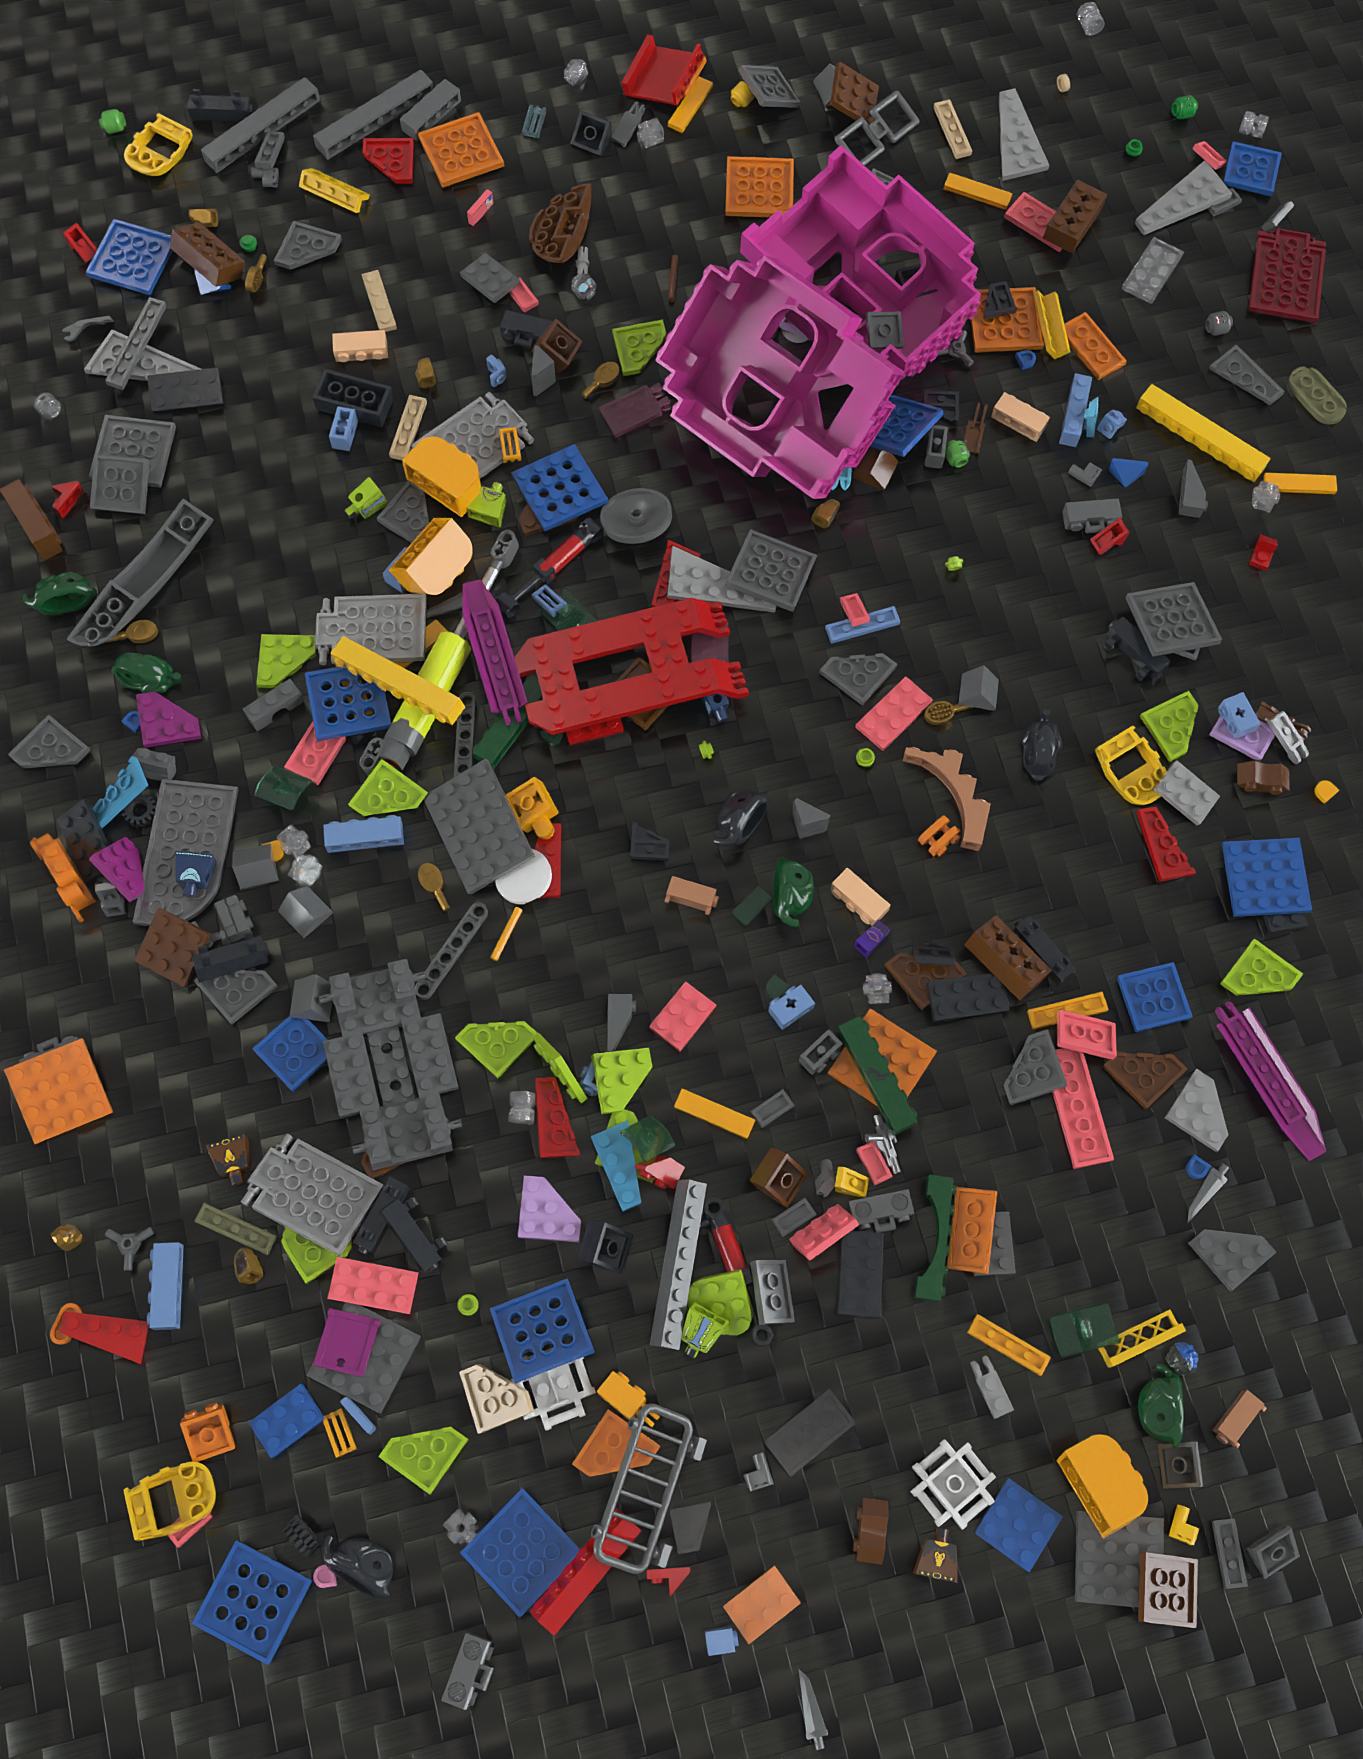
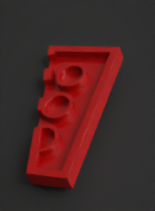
M668 540L652 607L676 602L677 600L667 598L672 547H677L699 558L701 554Z
M1157 807L1139 809L1136 813L1159 882L1194 876L1196 874L1195 869L1190 867L1187 862V856L1181 852L1177 845L1178 841L1175 836L1172 837L1169 827Z
M552 823L555 832L551 838L542 839L538 837L535 850L542 853L548 860L552 873L549 888L540 898H560L561 823Z
M556 1077L535 1078L540 1158L580 1156L581 1154L569 1123V1117L563 1104Z
M64 1311L60 1333L142 1365L149 1325L147 1321Z

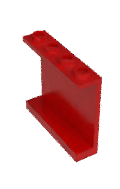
M647 35L621 82L624 95L678 105L684 96L686 88L690 85L693 75L696 74L697 67L703 60L704 55L701 45L697 44L693 52L655 46L654 37Z

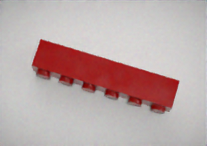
M618 1508L614 1510L618 1513L623 1514ZM612 1516L607 1531L609 1534L631 1542L641 1532L634 1523L616 1516ZM591 1537L586 1545L578 1551L575 1558L570 1564L565 1566L555 1582L550 1584L548 1590L535 1602L533 1608L529 1611L553 1635L559 1631L612 1567L601 1563L595 1557L593 1547L596 1538ZM605 1537L602 1552L618 1559L629 1545Z

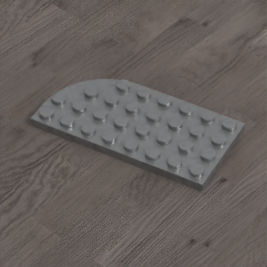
M169 779L161 780L143 869L145 891L137 898L133 918L134 925L150 926L158 908H162L188 921L200 914L212 902L219 890L223 876L238 797V787ZM176 851L213 854L216 859V865L207 888H196L194 898L183 896L184 887H180L176 882Z

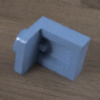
M490 355L486 358L487 366L492 372L490 375L491 385L495 387L503 383L507 378L506 369L500 359Z
M1112 410L1104 416L1097 430L1110 439L1117 429L1125 424L1127 419L1123 417L1121 412Z
M591 1062L587 1067H583L579 1075L582 1078L579 1085L585 1094L596 1096L598 1094L597 1086L591 1083L594 1078V1069Z

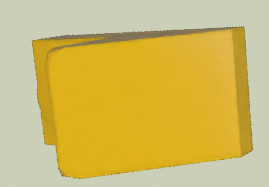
M838 1167L835 1191L866 1198L869 1178L846 1167Z

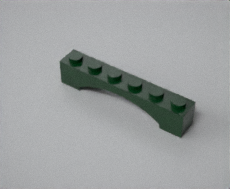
M929 1174L926 1179L924 1198H928L932 1205L937 1234L932 1260L922 1277L918 1276L915 1279L913 1297L915 1300L938 1303L945 1296V1286H942L943 1277L946 1278L948 1266L944 1264L945 1257L949 1256L950 1245H947V1236L950 1237L952 1231L949 1217H952L954 1212V1204H951V1198L956 1193V1184H953L954 1178Z

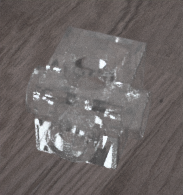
M654 118L639 124L637 137L644 144L645 148L655 146L658 143L664 142V130L658 119Z
M1261 481L1252 493L1253 508L1269 513L1274 504H1277L1280 499L1278 486L1273 482Z
M292 825L288 826L277 836L284 853L288 856L291 854L296 859L311 847L307 841L309 839L308 835L303 830L298 831Z
M299 855L293 861L288 875L301 885L312 886L313 882L319 877L323 866L317 863L318 860L312 855Z
M875 973L866 975V983H863V994L867 995L869 1004L889 1003V993H892L891 981H887L885 974Z
M458 1509L443 1524L449 1531L447 1534L448 1538L454 1544L457 1542L469 1544L477 1535L475 1533L478 1529L475 1525L477 1520L469 1512L465 1514L461 1509ZM461 1524L465 1526L463 1532L459 1530Z

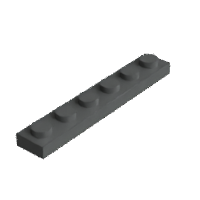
M149 297L105 380L107 385L124 389L167 307L164 301Z

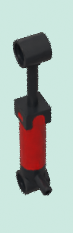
M587 518L581 522L579 529L546 559L541 558L533 565L534 577L513 595L504 592L496 599L500 611L507 617H512L519 610L520 603L517 601L540 580L546 585L556 578L555 574L591 542L594 543L600 539L604 532L603 528L592 518Z
M711 1197L704 1204L703 1211L706 1218L701 1220L699 1230L710 1226L727 1272L742 1270L753 1309L752 1322L754 1327L751 1338L756 1346L765 1347L769 1345L773 1338L772 1329L768 1325H759L757 1309L748 1285L753 1283L752 1276L737 1243L724 1209V1203L717 1197ZM711 1204H716L719 1207V1212L713 1214L709 1212L708 1207ZM759 1330L765 1331L768 1335L767 1340H758L756 1333Z

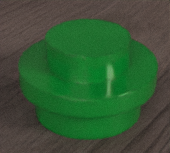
M1136 139L1131 140L1126 145V152L1131 156H1138L1143 150L1142 143Z
M252 235L243 236L239 242L241 248L246 252L254 251L257 246L256 238Z

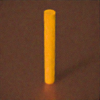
M515 907L490 957L492 960H498L522 912L521 908Z

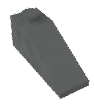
M1187 460L1183 469L1179 515L1200 518L1208 506V501H1205L1206 492L1192 460Z
M608 994L607 1052L615 1051L632 1019V1012H636V1000H632V994Z

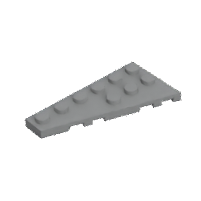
M1016 89L1000 92L1002 181L1048 170L1049 163Z
M111 330L84 368L85 372L108 376L128 336ZM146 345L129 379L148 381L147 375L200 370V368Z
M672 547L667 598L684 600L693 597L709 603L721 602L722 606L775 612L776 605L725 586L730 571L677 547Z

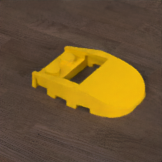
M159 113L156 115L158 119L154 123L148 122L141 133L137 132L134 135L135 140L127 146L124 153L125 161L131 168L150 176L162 175L177 164L183 157L193 137L190 129ZM155 133L179 144V148L176 152H173L170 159L145 147Z
M1131 726L1097 747L1095 752L1105 776L1122 797L1132 804L1146 805L1161 797L1154 789L1167 771L1165 767H1162L1158 759L1160 758L1158 753L1154 752L1148 745L1149 742L1144 737L1140 738L1133 731L1135 727ZM1136 746L1146 764L1118 781L1110 769L1109 762Z
M186 1462L172 1468L165 1467L151 1477L147 1476L140 1480V1485L132 1489L128 1487L123 1489L134 1540L136 1541L171 1535L200 1521L211 1512L216 1499L212 1475L208 1468L199 1462ZM172 1481L181 1521L158 1530L148 1489Z

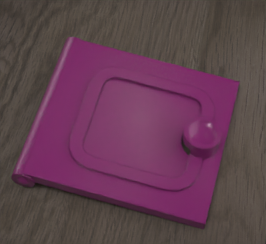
M329 1308L328 1318L313 1366L364 1377L380 1320Z

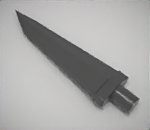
M463 592L426 610V618L462 608Z
M1222 1163L1218 1170L1213 1167L1210 1169L1209 1174L1188 1209V1222L1227 1182V1179L1224 1177V1174L1229 1169L1227 1165Z
M799 1669L807 1740L814 1739L816 1750L824 1748L822 1736L828 1735V1731L810 1680Z

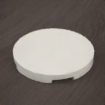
M532 849L535 855L533 859L495 880L498 891L509 902L525 904L540 898L549 888L552 879L551 867L548 860L539 851Z

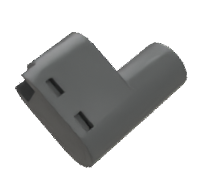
M252 167V178H262L263 187H278V168L262 169Z
M1089 463L1085 470L1073 464L1068 474L1091 487L1101 474L1102 469L1092 463Z
M828 1159L820 1162L821 1174L815 1180L816 1193L824 1197L835 1187L832 1162Z
M764 1452L752 1456L756 1471L744 1475L750 1492L774 1484Z

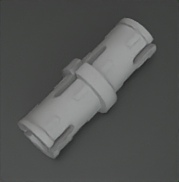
M583 246L578 247V260L576 261V267L578 268L577 279L579 281L581 276L583 277L588 274L589 268L588 248L585 247L583 252Z

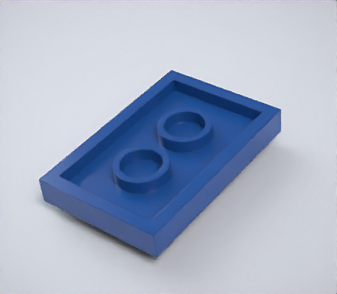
M300 1384L251 1420L249 1425L270 1458H274L320 1424L325 1418L305 1386Z

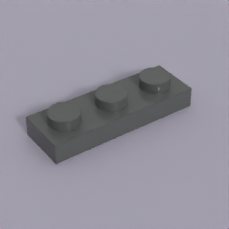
M267 131L255 160L256 168H273L285 139L284 133Z
M1235 1518L1212 1521L1224 1589L1248 1587Z

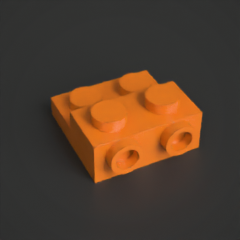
M217 1403L209 1404L205 1407L204 1411L198 1413L197 1410L189 1411L181 1419L180 1426L193 1462L235 1449V1443L229 1428L230 1423L223 1404L219 1406Z

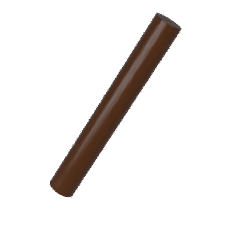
M673 255L671 260L668 294L670 302L675 301L678 269L677 255Z

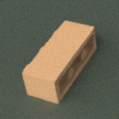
M385 330L332 334L333 353L336 362L388 358Z
M1005 392L994 406L991 415L992 418L1037 442L1046 429L1050 419L1044 412L1034 409L1029 404L1023 403L1013 395Z
M848 868L831 885L830 890L833 896L837 899H842L846 903L847 908L852 912L856 911L860 915L861 920L866 924L873 925L889 911L890 904Z

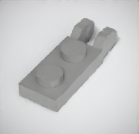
M1284 711L1279 712L1267 721L1293 763L1298 764L1301 762V757L1306 758L1309 752L1303 743V739Z
M984 1356L982 1360L988 1374L982 1376L976 1361L970 1362L991 1414L996 1419L1013 1411L1014 1408L996 1370L994 1371L989 1358Z

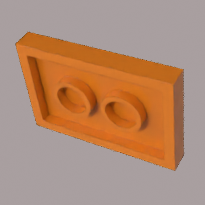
M773 1566L723 1605V1608L747 1643L750 1644L801 1602L778 1569Z

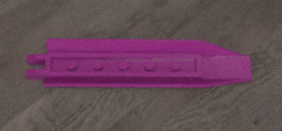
M481 579L464 583L462 614L491 712L503 713L507 726L511 722L507 712L514 710L517 723L522 722L518 709L528 701L499 605Z
M1225 1003L1228 1013L1232 1016L1231 1018L1227 1017L1221 1007L1216 1008L1215 1014L1223 1022L1216 1026L1281 1129L1308 1161L1325 1153L1326 1149L1314 1107L1250 1007L1239 1013L1233 1003Z

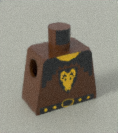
M242 1134L206 1145L218 1174L222 1178L230 1177L232 1186L244 1183L242 1172L251 1169L248 1137Z
M936 1527L934 1540L924 1539L913 1574L957 1583V1545L947 1543L949 1530Z

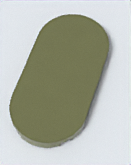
M1299 367L1291 373L1288 379L1290 391L1316 420L1324 424H1335L1343 419L1347 407L1345 400L1318 370Z

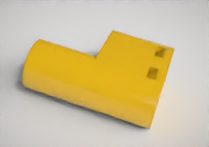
M1177 1505L1169 1537L1192 1546L1196 1542L1199 1529L1186 1524L1190 1509Z

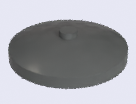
M635 488L618 493L609 499L608 503L601 510L600 519L604 532L613 540L629 544L642 543L658 537L669 527L672 520V508L669 500L662 493L652 489Z

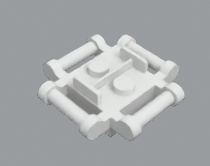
M553 1348L547 1349L544 1352H550ZM527 1355L523 1356V1359L529 1360L533 1357V1355L529 1357ZM584 1357L516 1383L524 1388L523 1382L529 1380L538 1407L534 1409V1412L523 1416L524 1420L541 1415L545 1430L552 1429L551 1426L577 1416H585L580 1399L593 1395L596 1392L590 1384L582 1361ZM575 1363L584 1389L581 1392L577 1391L569 1365ZM575 1402L576 1408L548 1418V1412Z
M944 1439L939 1443L940 1446L922 1462L912 1466L923 1481L910 1492L914 1497H918L933 1516L934 1522L938 1527L952 1517L963 1530L973 1517L987 1505L991 1506L995 1502L985 1488L996 1476L993 1472L987 1470L971 1450L972 1446L968 1442L955 1452ZM947 1453L950 1458L928 1476L925 1470L943 1454ZM964 1454L983 1477L981 1481L962 1459ZM927 1486L947 1510L943 1514L940 1513L923 1491ZM980 1494L982 1498L960 1516L958 1511L976 1495Z

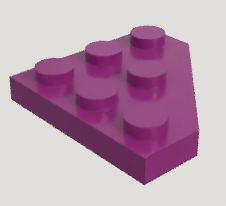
M156 692L136 695L144 748L201 739L198 718Z
M127 837L90 857L89 860L129 902L141 896L145 891L140 852Z

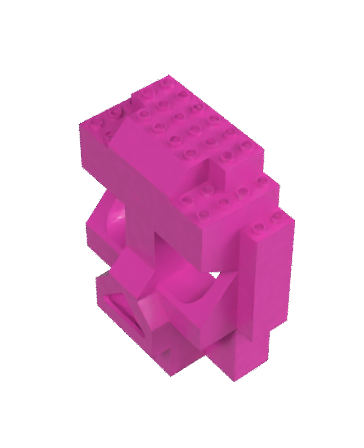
M842 145L829 155L828 166L803 187L802 198L788 211L782 214L778 210L760 227L753 223L741 234L740 253L752 264H756L764 255L780 260L812 284L814 273L836 253H840L842 272L827 286H815L839 303L851 307L864 319L856 332L864 337L862 342L867 346L865 314L867 312H901L904 347L896 349L890 344L885 349H873L905 372L901 379L906 375L913 376L917 372L920 373L925 368L927 362H932L940 350L944 351L949 346L953 338L957 339L962 333L965 321L968 318L972 319L976 315V309L980 304L981 293L973 285L977 278L978 268L970 261L974 253L975 243L900 175L895 177L888 185H885ZM894 251L918 253L921 268L902 286L875 263L883 255ZM933 289L938 290V292L917 297L922 292ZM790 310L785 317L808 339L814 342L815 332L813 326L797 312Z
M765 255L756 264L736 260L729 270L710 264L704 270L702 280L695 286L691 299L685 303L683 313L676 319L675 327L668 333L667 341L659 349L655 360L671 372L664 381L663 389L679 400L673 405L670 416L752 477H766L772 468L811 498H826L844 468L857 467L896 405L888 399L905 372L862 342L864 337L856 332L863 320L780 260ZM790 310H794L808 320L815 332L813 345L803 361L771 339L782 319ZM748 376L780 398L769 418L758 427L732 415L734 401ZM849 384L854 389L829 429L825 430L818 396L819 391Z

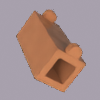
M672 876L665 902L669 903L670 900L706 911L705 914L709 915L712 907L716 908L719 897L716 896V889Z
M1241 1391L1212 1431L1217 1434L1216 1438L1225 1445L1228 1443L1238 1449L1240 1446L1237 1442L1258 1412L1260 1410L1265 1412L1267 1408L1250 1391Z

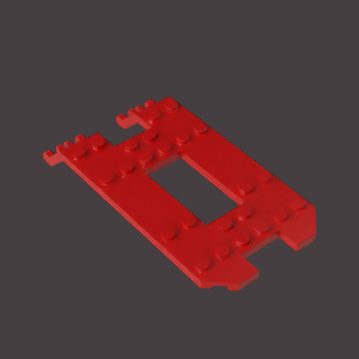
M692 597L527 639L514 658L520 677L537 673L543 697L541 701L525 704L530 724L544 729L545 732L551 735L716 693L736 699L747 697L749 695L748 688L735 689L746 684L743 673L737 672L741 669L740 662L728 663L707 658L689 663L682 642V636L697 632L716 638L730 635L729 627H723L727 624L725 613L719 612L723 609L721 602L709 603ZM645 646L652 673L579 690L573 667L574 663Z

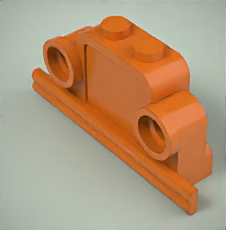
M49 833L38 839L36 837L33 838L30 844L38 857L44 860L59 886L56 889L67 906L71 907L79 922L84 921L79 911L96 902L85 884L59 837L54 840Z

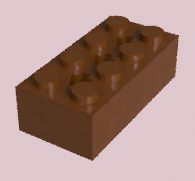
M1077 179L1048 223L1043 239L1073 254L1101 211L1107 194Z
M196 222L172 230L170 248L215 287L242 278L245 261L201 223Z
M18 479L1 488L2 495L42 560L45 561L62 552L63 550L59 545L62 541L27 484L22 485Z
M997 915L975 931L964 944L1019 1000L1038 986L1052 971Z

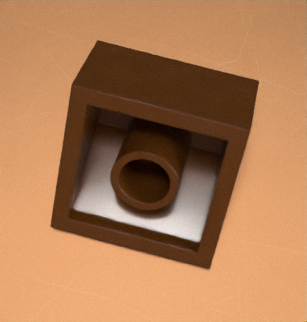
M555 319L535 345H538L554 361L555 372L560 373L569 365L583 341L559 320Z
M771 1147L750 1179V1182L761 1192L788 1208L809 1174L787 1153Z

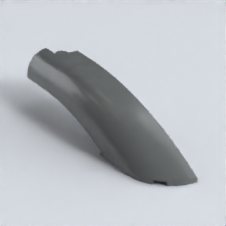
M182 499L161 529L139 555L119 575L109 581L68 636L67 640L80 646H96L113 638L165 585L214 520L185 499Z

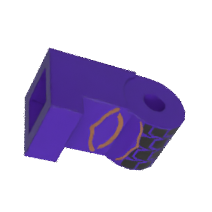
M878 920L856 940L854 947L867 958L891 930Z

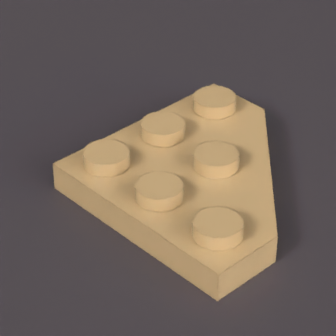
M478 1364L460 1371L478 1434L534 1412L527 1390L487 1367Z

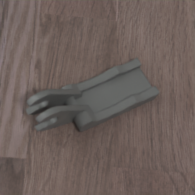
M635 102L631 109L624 113L611 136L612 142L615 141L621 144L622 147L626 146L635 128L641 122V117L645 112V105H641L639 108V102Z
M110 316L80 320L63 328L62 332H70L71 335L64 337V339L73 341L89 325H104L107 322L114 321Z

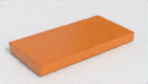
M1086 312L1064 324L1069 346L1097 380L1126 365V359Z
M956 1187L952 1231L949 1242L950 1251L947 1260L948 1269L988 1274L997 1191Z

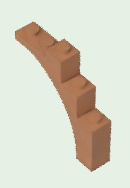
M906 747L903 761L920 765L932 772L946 785L953 795L962 820L960 847L979 851L991 803H987L983 799H972L977 778H972L968 774H959L963 754L950 749L944 750L943 755L940 756L936 752H924L915 747Z

